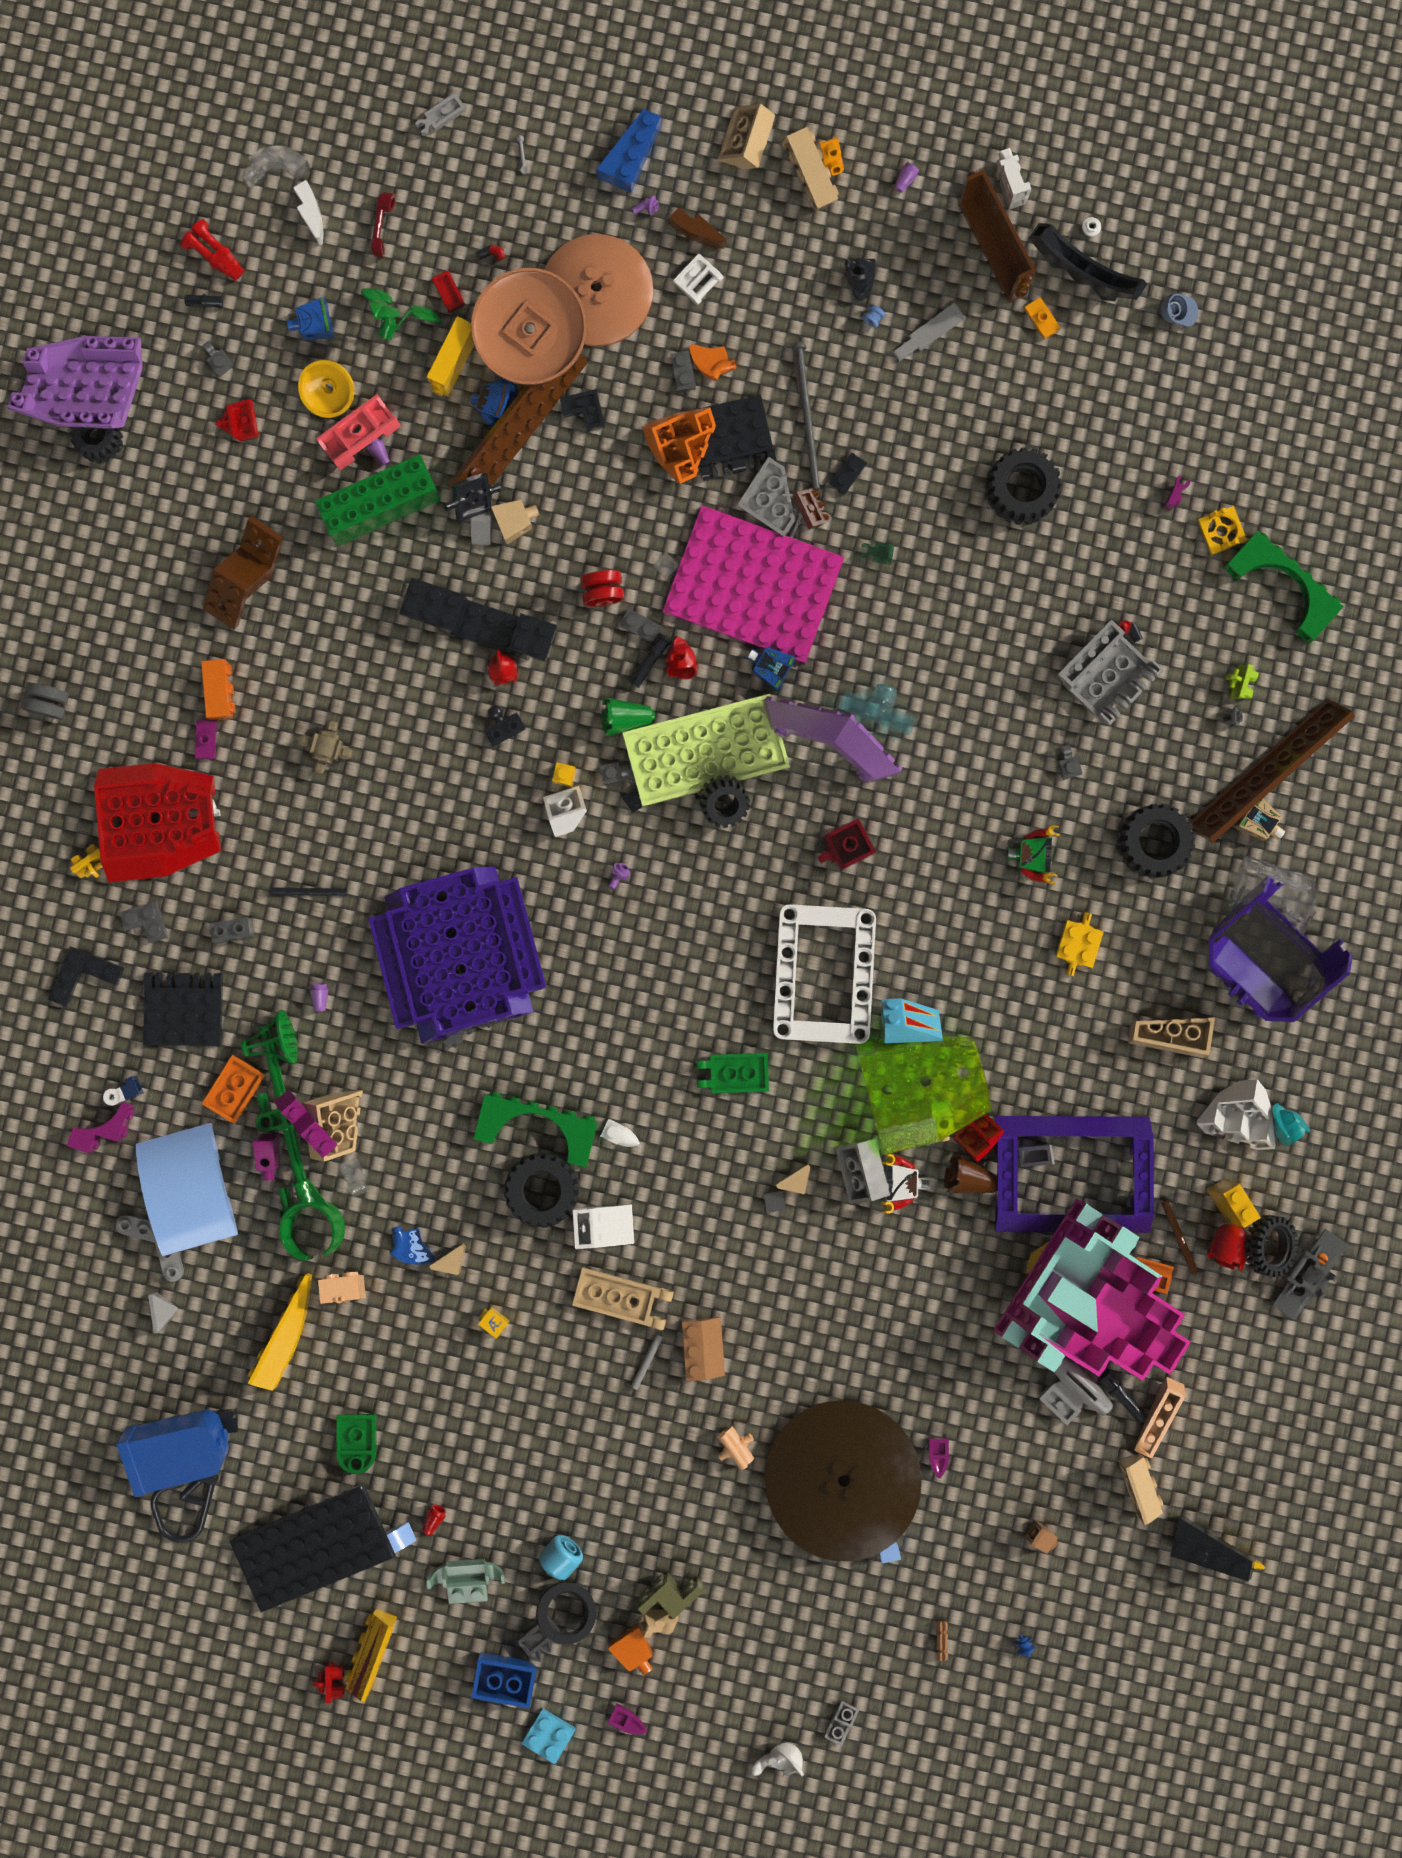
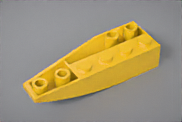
M308 1273L305 1276H301L296 1286L298 1289L296 1293H292L287 1303L289 1306L286 1311L282 1312L279 1318L280 1322L277 1328L273 1330L270 1341L264 1349H261L257 1356L259 1362L251 1368L248 1377H250L248 1384L272 1391L278 1386L295 1352L303 1330L310 1299L312 1274Z

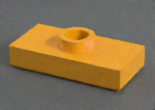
M1041 297L1024 307L1025 312L1044 340L1061 329Z

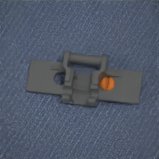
M1324 1229L1310 1251L1308 1252L1303 1249L1301 1251L1302 1255L1288 1275L1285 1274L1284 1278L1288 1282L1272 1305L1296 1320L1313 1294L1323 1299L1326 1295L1323 1293V1289L1329 1280L1335 1282L1338 1278L1330 1270L1348 1244L1327 1229ZM1311 1258L1312 1261L1307 1267V1269L1304 1271L1298 1281H1295V1277L1298 1275V1273L1305 1265L1307 1260ZM1296 1286L1304 1288V1292L1301 1295H1295L1294 1289Z

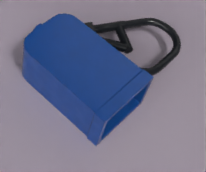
M202 1410L126 1427L116 1445L134 1497L154 1491L150 1506L159 1532L166 1539L177 1543L194 1540L204 1529L214 1488L219 1477L217 1473L220 1471L229 1450L228 1432L223 1428L218 1414L211 1410ZM192 1482L181 1492L179 1501L202 1506L197 1528L187 1535H174L164 1526L157 1505L158 1498L167 1490L180 1488L184 1483ZM202 1483L207 1484L204 1498L190 1495Z

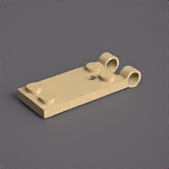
M582 1267L572 1306L664 1330L666 1320L650 1316L654 1298L671 1302L674 1292ZM636 1298L637 1304L632 1305L630 1299Z

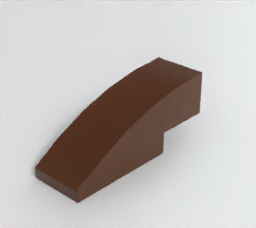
M679 207L669 217V225L687 238L711 247L722 249L726 247V238L699 214L692 219Z

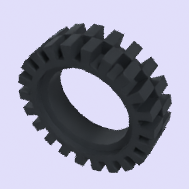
M1262 1215L1260 1219L1252 1223L1253 1227L1248 1228L1251 1234H1246L1245 1239H1248L1249 1242L1244 1243V1247L1248 1248L1247 1251H1244V1255L1249 1256L1246 1262L1250 1263L1249 1267L1253 1269V1272L1260 1275L1278 1277L1283 1276V1273H1287L1289 1271L1288 1268H1292L1293 1264L1290 1261L1296 1260L1293 1253H1298V1249L1294 1248L1295 1245H1298V1240H1294V1238L1298 1235L1297 1232H1293L1295 1227L1291 1225L1292 1222L1280 1216ZM1275 1229L1279 1238L1278 1252L1274 1260L1268 1263L1264 1256V1242L1269 1231Z

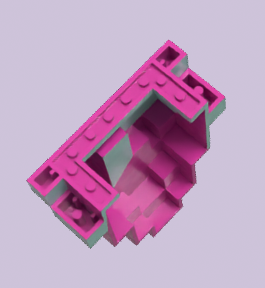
M1076 1199L993 1330L1053 1372L1061 1365L1063 1358L1067 1356L1092 1373L1100 1376L1111 1360L1142 1381L1150 1373L1153 1365L1171 1374L1191 1342L1175 1332L1185 1314L1152 1293L1158 1286L1162 1276L1129 1255L1140 1237L1079 1199Z

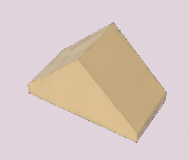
M805 1164L775 1184L777 1188L805 1194L810 1172L809 1164Z
M463 1243L429 1267L431 1270L459 1275L466 1245Z

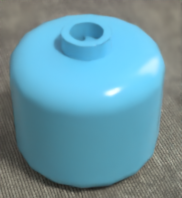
M557 1535L540 1553L539 1561L548 1575L558 1580H565L581 1564L583 1554L579 1546L572 1539L564 1535Z

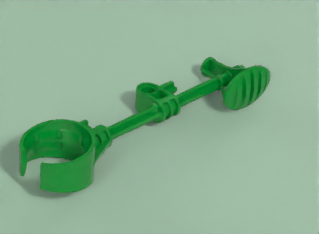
M279 1010L269 1025L259 1027V1034L243 1040L241 1044L242 1051L246 1057L254 1055L266 1056L275 1099H278L286 1092L278 1058L291 1065L296 1064L298 1061L295 1030L284 1010ZM276 1022L275 1038H273L271 1029ZM261 1037V1042L252 1045L250 1044V1041H253ZM275 1044L278 1045L285 1057L276 1052ZM258 1047L264 1048V1052L252 1053V1049ZM268 1093L258 1094L256 1097L260 1114H257L256 1127L262 1132L280 1129L283 1131L295 1180L292 1187H295L296 1192H294V1196L297 1195L298 1199L295 1201L296 1205H294L290 1187L278 1189L282 1208L279 1209L281 1218L279 1236L281 1243L293 1257L303 1261L313 1259V1255L305 1253L298 1246L294 1236V1224L297 1216L304 1208L311 1206L323 1212L331 1224L332 1240L328 1249L323 1254H333L341 1245L345 1235L344 1218L339 1209L332 1203L325 1201L311 1183V1180L306 1178L294 1125L280 1112L278 1107L275 1110H271ZM267 1118H269L271 1121L269 1127L266 1124Z

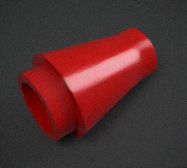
M433 1504L432 1507L428 1508L422 1529L423 1533L429 1536L433 1535L437 1527L446 1518V1510L443 1507Z

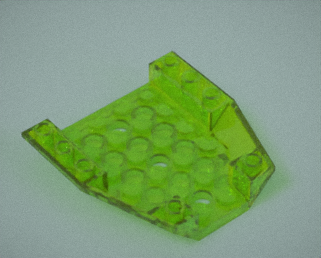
M942 1035L943 1041L884 1043V1038L855 1045L878 1132L882 1155L938 1143L991 1111L988 1085L979 1052L972 1037ZM966 1069L969 1075L966 1078H962L958 1075V1071ZM927 1077L931 1080V1084L929 1086H922L920 1080ZM890 1086L893 1092L890 1095H885L882 1092V1088Z

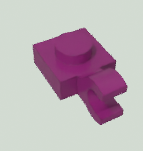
M1180 475L1175 479L1174 487L1164 508L1170 511L1174 506L1178 507L1183 497L1180 495L1181 491L1190 485L1189 479L1185 485H1182L1180 483Z

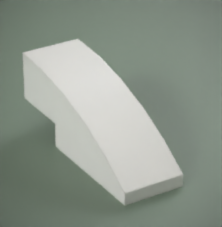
M307 180L293 187L302 203L297 209L319 245H322L323 223L320 209Z

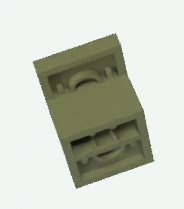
M669 1573L664 1576L661 1574L653 1582L654 1586L650 1589L646 1588L640 1593L638 1610L644 1615L653 1605L659 1602L669 1615L675 1619L703 1593V1582L699 1577L695 1580L690 1579L684 1585L685 1589L683 1590Z

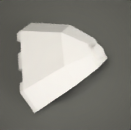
M1258 1080L1238 1081L1221 1091L1197 1120V1125L1206 1134L1212 1136L1220 1134L1224 1136L1225 1140L1237 1144L1242 1141L1250 1144V1148L1256 1150L1275 1149L1272 1108L1266 1089Z

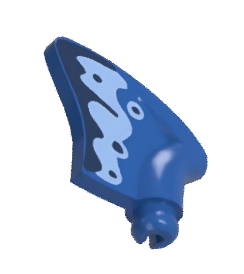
M401 1226L392 1228L394 1246L389 1253L396 1259L415 1265L435 1261V1256L423 1243L419 1229L403 1232Z

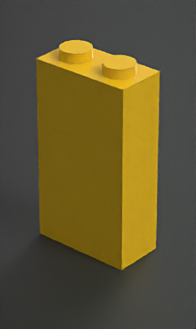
M458 316L427 375L432 392L439 396H449L474 347L471 322Z
M1222 1179L1207 1189L1227 1223L1245 1228L1261 1218L1241 1184Z

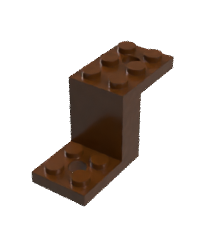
M251 516L247 520L240 547L213 569L203 610L233 630L236 629L239 625L246 599L272 577L284 537Z

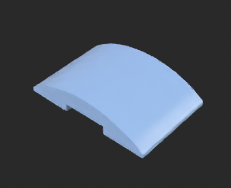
M211 1123L136 1144L137 1165L143 1198L162 1256L238 1235L230 1198L227 1196L219 1164L220 1157Z

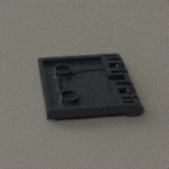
M761 395L707 406L711 408L716 427L707 442L709 445L699 463L703 481L710 479L709 465L711 466L713 478H718V471L715 465L718 463H722L723 473L727 476L729 475L727 461L731 463L733 474L746 471L745 457L748 459L750 470L755 469L752 457L759 454L761 466L766 462L764 453H766L767 458L770 457L777 462Z
M145 972L143 1045L221 1046L223 974L214 973L212 988V974L206 973V988H200V973H194V988H192L191 973H176V988H174V974L168 972V988H162L161 972H157L155 977L154 972Z

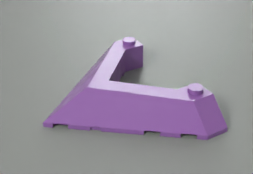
M770 696L765 698L763 705L770 727L775 730L774 733L784 738L792 734L831 745L857 768L855 774L859 775L858 778L865 782H875L901 772L902 767L900 765L896 767L893 764L894 758L889 753L882 752L884 748L867 732L861 723L855 721V717L852 714H842L836 710L824 709L803 703H798L797 706H794L789 700L780 699L777 702L772 701L774 698Z

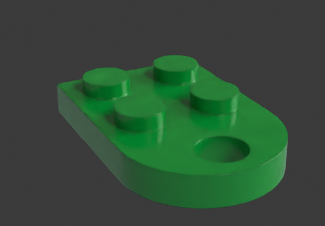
M337 1414V1461L340 1467L348 1473H364L373 1465L376 1459L377 1414ZM359 1459L362 1463L361 1468H353L351 1461Z

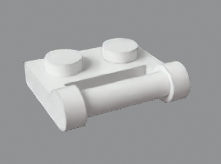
M698 254L673 280V283L694 304L699 305L707 292L717 282H721L724 277L703 256ZM710 273L712 277L695 293L693 289Z

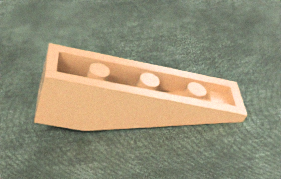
M1168 1377L1165 1378L1134 1447V1451L1149 1458L1154 1456L1186 1397L1184 1384Z

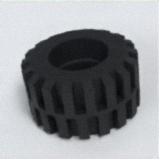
M71 427L73 431H70L71 443L85 459L87 458L91 462H94V460L97 463H101L102 460L108 462L109 457L113 459L116 457L114 454L121 451L119 446H123V441L121 440L123 434L120 432V427L103 428L105 429V437L96 445H89L88 437L93 430L98 428Z
M718 775L715 780L714 778L709 779L710 783L706 782L704 784L705 789H701V796H699L700 807L706 819L708 818V821L711 824L714 823L717 827H720L722 824L723 828H728L729 824L733 827L737 821L739 823L742 822V816L746 817V810L750 808L748 804L750 799L742 783L738 782L735 777L731 779L729 775H725L724 778ZM721 795H734L732 804L727 808L720 809L714 807L715 801Z

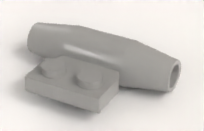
M1067 1357L1063 1358L1061 1365L1054 1372L1060 1381L1051 1383L1038 1396L1066 1425L1081 1412L1083 1403L1102 1416L1106 1415L1113 1407V1404L1099 1385Z

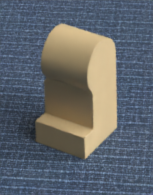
M664 1609L648 1610L644 1615L641 1614L638 1623L643 1638H651L652 1634L657 1632L664 1634L672 1633L679 1618L677 1616L673 1619Z

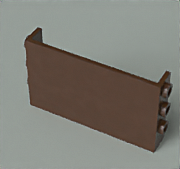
M984 169L979 172L975 170L966 177L958 205L1008 302L1011 303L1028 293L1036 269Z

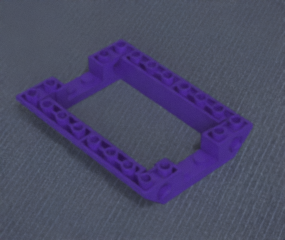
M995 1116V1122L1004 1130L1001 1138L995 1144V1154L997 1155L995 1232H1056L1067 1214L1018 1212L1017 1136L1131 1137L1130 1155L1133 1156V1194H1130V1206H1132V1214H1101L1122 1225L1132 1233H1150L1154 1217V1137L1150 1117Z

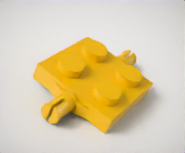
M1084 912L1082 923L1065 921L1055 957L1069 963L1066 975L1074 977L1076 966L1082 965L1088 968H1093L1104 931L1094 929L1089 925L1091 913Z

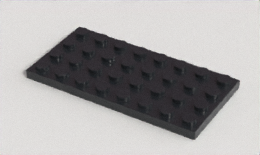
M364 1483L232 1538L229 1541L260 1613L386 1562L396 1556Z

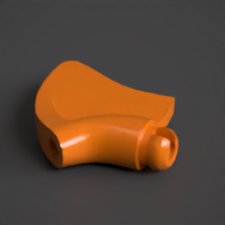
M698 345L689 346V352L694 365L706 378L717 381L721 374L728 373L730 370H736L735 360L729 361L724 346L718 348H706Z

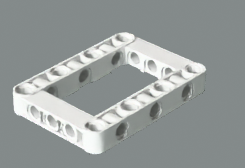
M785 905L780 910L773 1033L777 1038L855 1044L865 1043L869 1039L876 915L873 911L859 908ZM792 910L795 915L794 918L787 920L784 917V911ZM863 914L870 916L871 921L869 924L861 922ZM798 925L833 926L837 928L851 927L855 929L856 939L853 955L854 977L851 992L852 1014L850 1024L793 1020ZM790 948L792 956L784 958L782 956V949ZM861 952H866L869 956L866 963L859 960L858 956ZM782 986L789 987V996L784 997L780 994L779 990ZM859 990H863L867 994L864 1001L857 999L856 995ZM780 1024H785L788 1027L787 1034L780 1035L777 1028ZM858 1028L862 1029L865 1033L861 1040L857 1039L854 1035Z

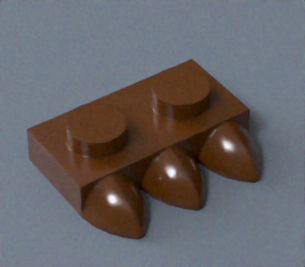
M816 489L799 491L793 495L808 530L824 525L831 518L830 514L821 512L826 504L815 500L820 495V491Z

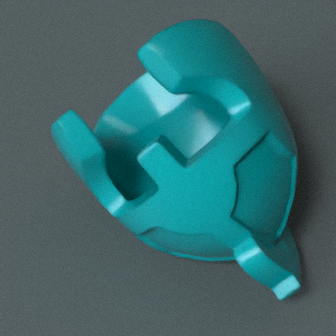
M1279 1103L1273 1106L1274 1132L1278 1140L1285 1147L1298 1141L1305 1132H1311L1299 1114L1285 1110Z

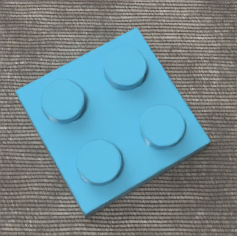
M542 1708L523 1739L522 1745L551 1763L556 1764L576 1728Z

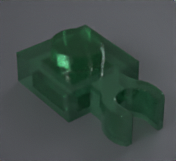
M876 542L875 547H872L867 543H863L861 547H866L868 552H860V556H873L872 562L891 565L895 545Z

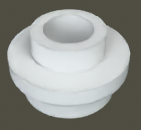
M1094 217L1087 218L1082 224L1083 233L1089 237L1098 235L1101 230L1100 221ZM1089 224H1093L1095 228L1091 229Z

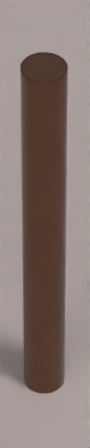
M1168 1200L1161 1202L1191 1275L1199 1272L1171 1205Z

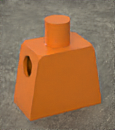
M639 1623L609 1642V1651L629 1672L638 1667L642 1675L652 1670L651 1665L647 1661L652 1657V1649L648 1639L643 1638Z

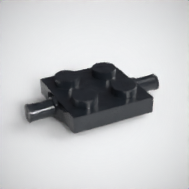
M484 472L452 484L453 500L444 503L443 508L445 511L455 508L456 519L460 522L492 510V494L501 492V485L490 486L488 474Z

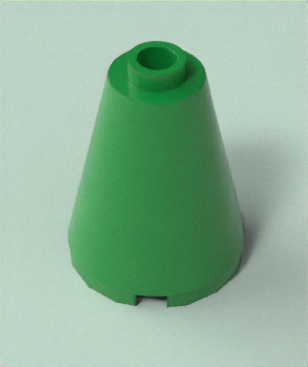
M604 698L602 701V705H606L605 710H602L603 731H607L605 736H612L649 726L652 721H655V711L651 710V707L648 705L612 698Z

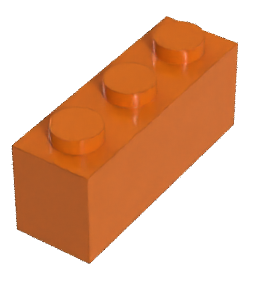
M225 659L201 661L206 718L210 721L233 719L235 703L231 699V694H234L233 684L230 683V675H232L231 664H228Z

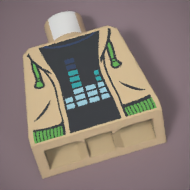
M1264 799L1249 810L1235 826L1236 829L1262 841L1268 839L1270 835L1280 840L1285 833V830L1277 826L1282 818L1281 815Z

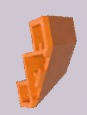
M707 407L679 412L657 419L642 426L647 444L658 463L678 484H681L696 477L699 470L698 465L701 458L705 455L709 445L707 442L711 433L714 432L716 424L711 408Z

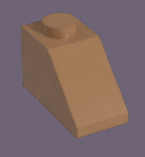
M1035 1520L1025 1535L1033 1547L1046 1554L1050 1550L1052 1551L1058 1543L1057 1535L1037 1520Z

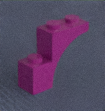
M289 1089L274 1101L280 1112L294 1125L299 1134L322 1158L338 1145Z
M122 1102L117 1113L107 1123L93 1129L74 1127L67 1146L83 1152L93 1153L99 1148L101 1142L99 1136L116 1142L122 1141L128 1134L129 1128L127 1124L133 1118L135 1109H133L134 1104Z

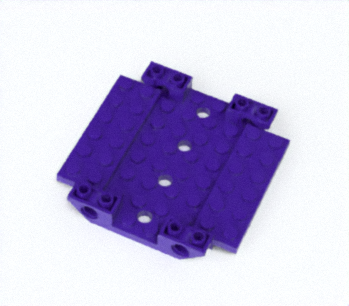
M474 867L399 888L384 897L388 911H385V914L368 918L395 1027L398 1030L417 1024L421 1044L459 1034L460 1030L493 1021L499 1023L534 1013L530 996L527 993L547 988L518 878L515 877L499 882L496 867ZM440 892L447 893V899L443 902L437 900V895ZM451 928L457 931L454 938L446 936L447 931ZM459 965L466 967V972L463 975L456 974V968ZM468 1002L475 1003L476 1008L473 1012L465 1010Z

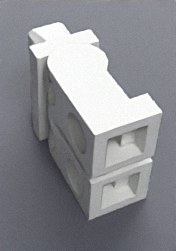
M1010 148L999 152V159L996 161L998 168L995 176L997 181L1000 180V187L1007 207L1010 210L1027 204L1031 186L1029 182H1023L1018 155L1013 156Z

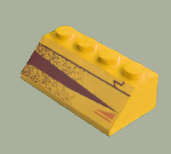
M375 1609L373 1614L369 1613L365 1623L368 1629L366 1633L362 1632L358 1644H361L359 1652L355 1651L352 1663H355L352 1670H348L345 1681L348 1682L345 1689L363 1703H365L371 1691L398 1618L378 1609Z

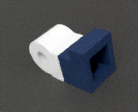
M137 1076L126 1078V1085L105 1091L103 1095L104 1102L111 1106L118 1105L144 1094Z

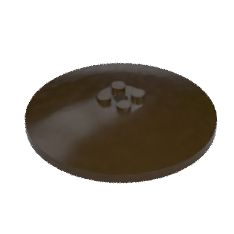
M830 1401L817 1404L799 1413L779 1433L767 1460L765 1472L766 1495L776 1522L791 1541L800 1548L827 1560L857 1561L884 1551L894 1544L909 1527L920 1500L922 1487L921 1469L918 1456L909 1437L887 1414L860 1402ZM841 1475L849 1477V1484L845 1487L840 1486L838 1483Z

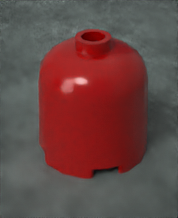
M1224 1224L1220 1226L1205 1257L1209 1260L1213 1257L1217 1259V1264L1231 1270L1237 1267L1238 1271L1242 1272L1248 1256L1244 1255V1251L1248 1250V1248L1244 1247V1243L1249 1242L1248 1239H1245V1236L1250 1234L1244 1228L1236 1225Z

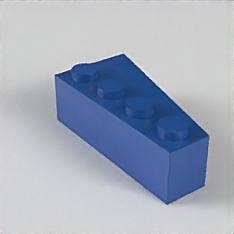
M643 109L596 169L597 179L632 193L661 128V116Z

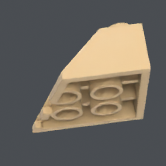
M363 1090L332 1093L302 1103L321 1127L338 1144L322 1158L308 1143L310 1159L325 1162L355 1151L358 1133L356 1122L357 1115H360L361 1109L358 1107L359 1097H362Z

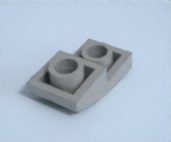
M841 1700L823 1737L842 1746L849 1729L854 1724L859 1709Z

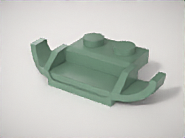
M485 1559L447 1561L446 1564L436 1568L428 1576L426 1582L427 1589H431L435 1584L442 1583L443 1588H447L449 1604L488 1601L487 1585L490 1584V1580H500L501 1584L505 1583V1575L498 1565L486 1562Z

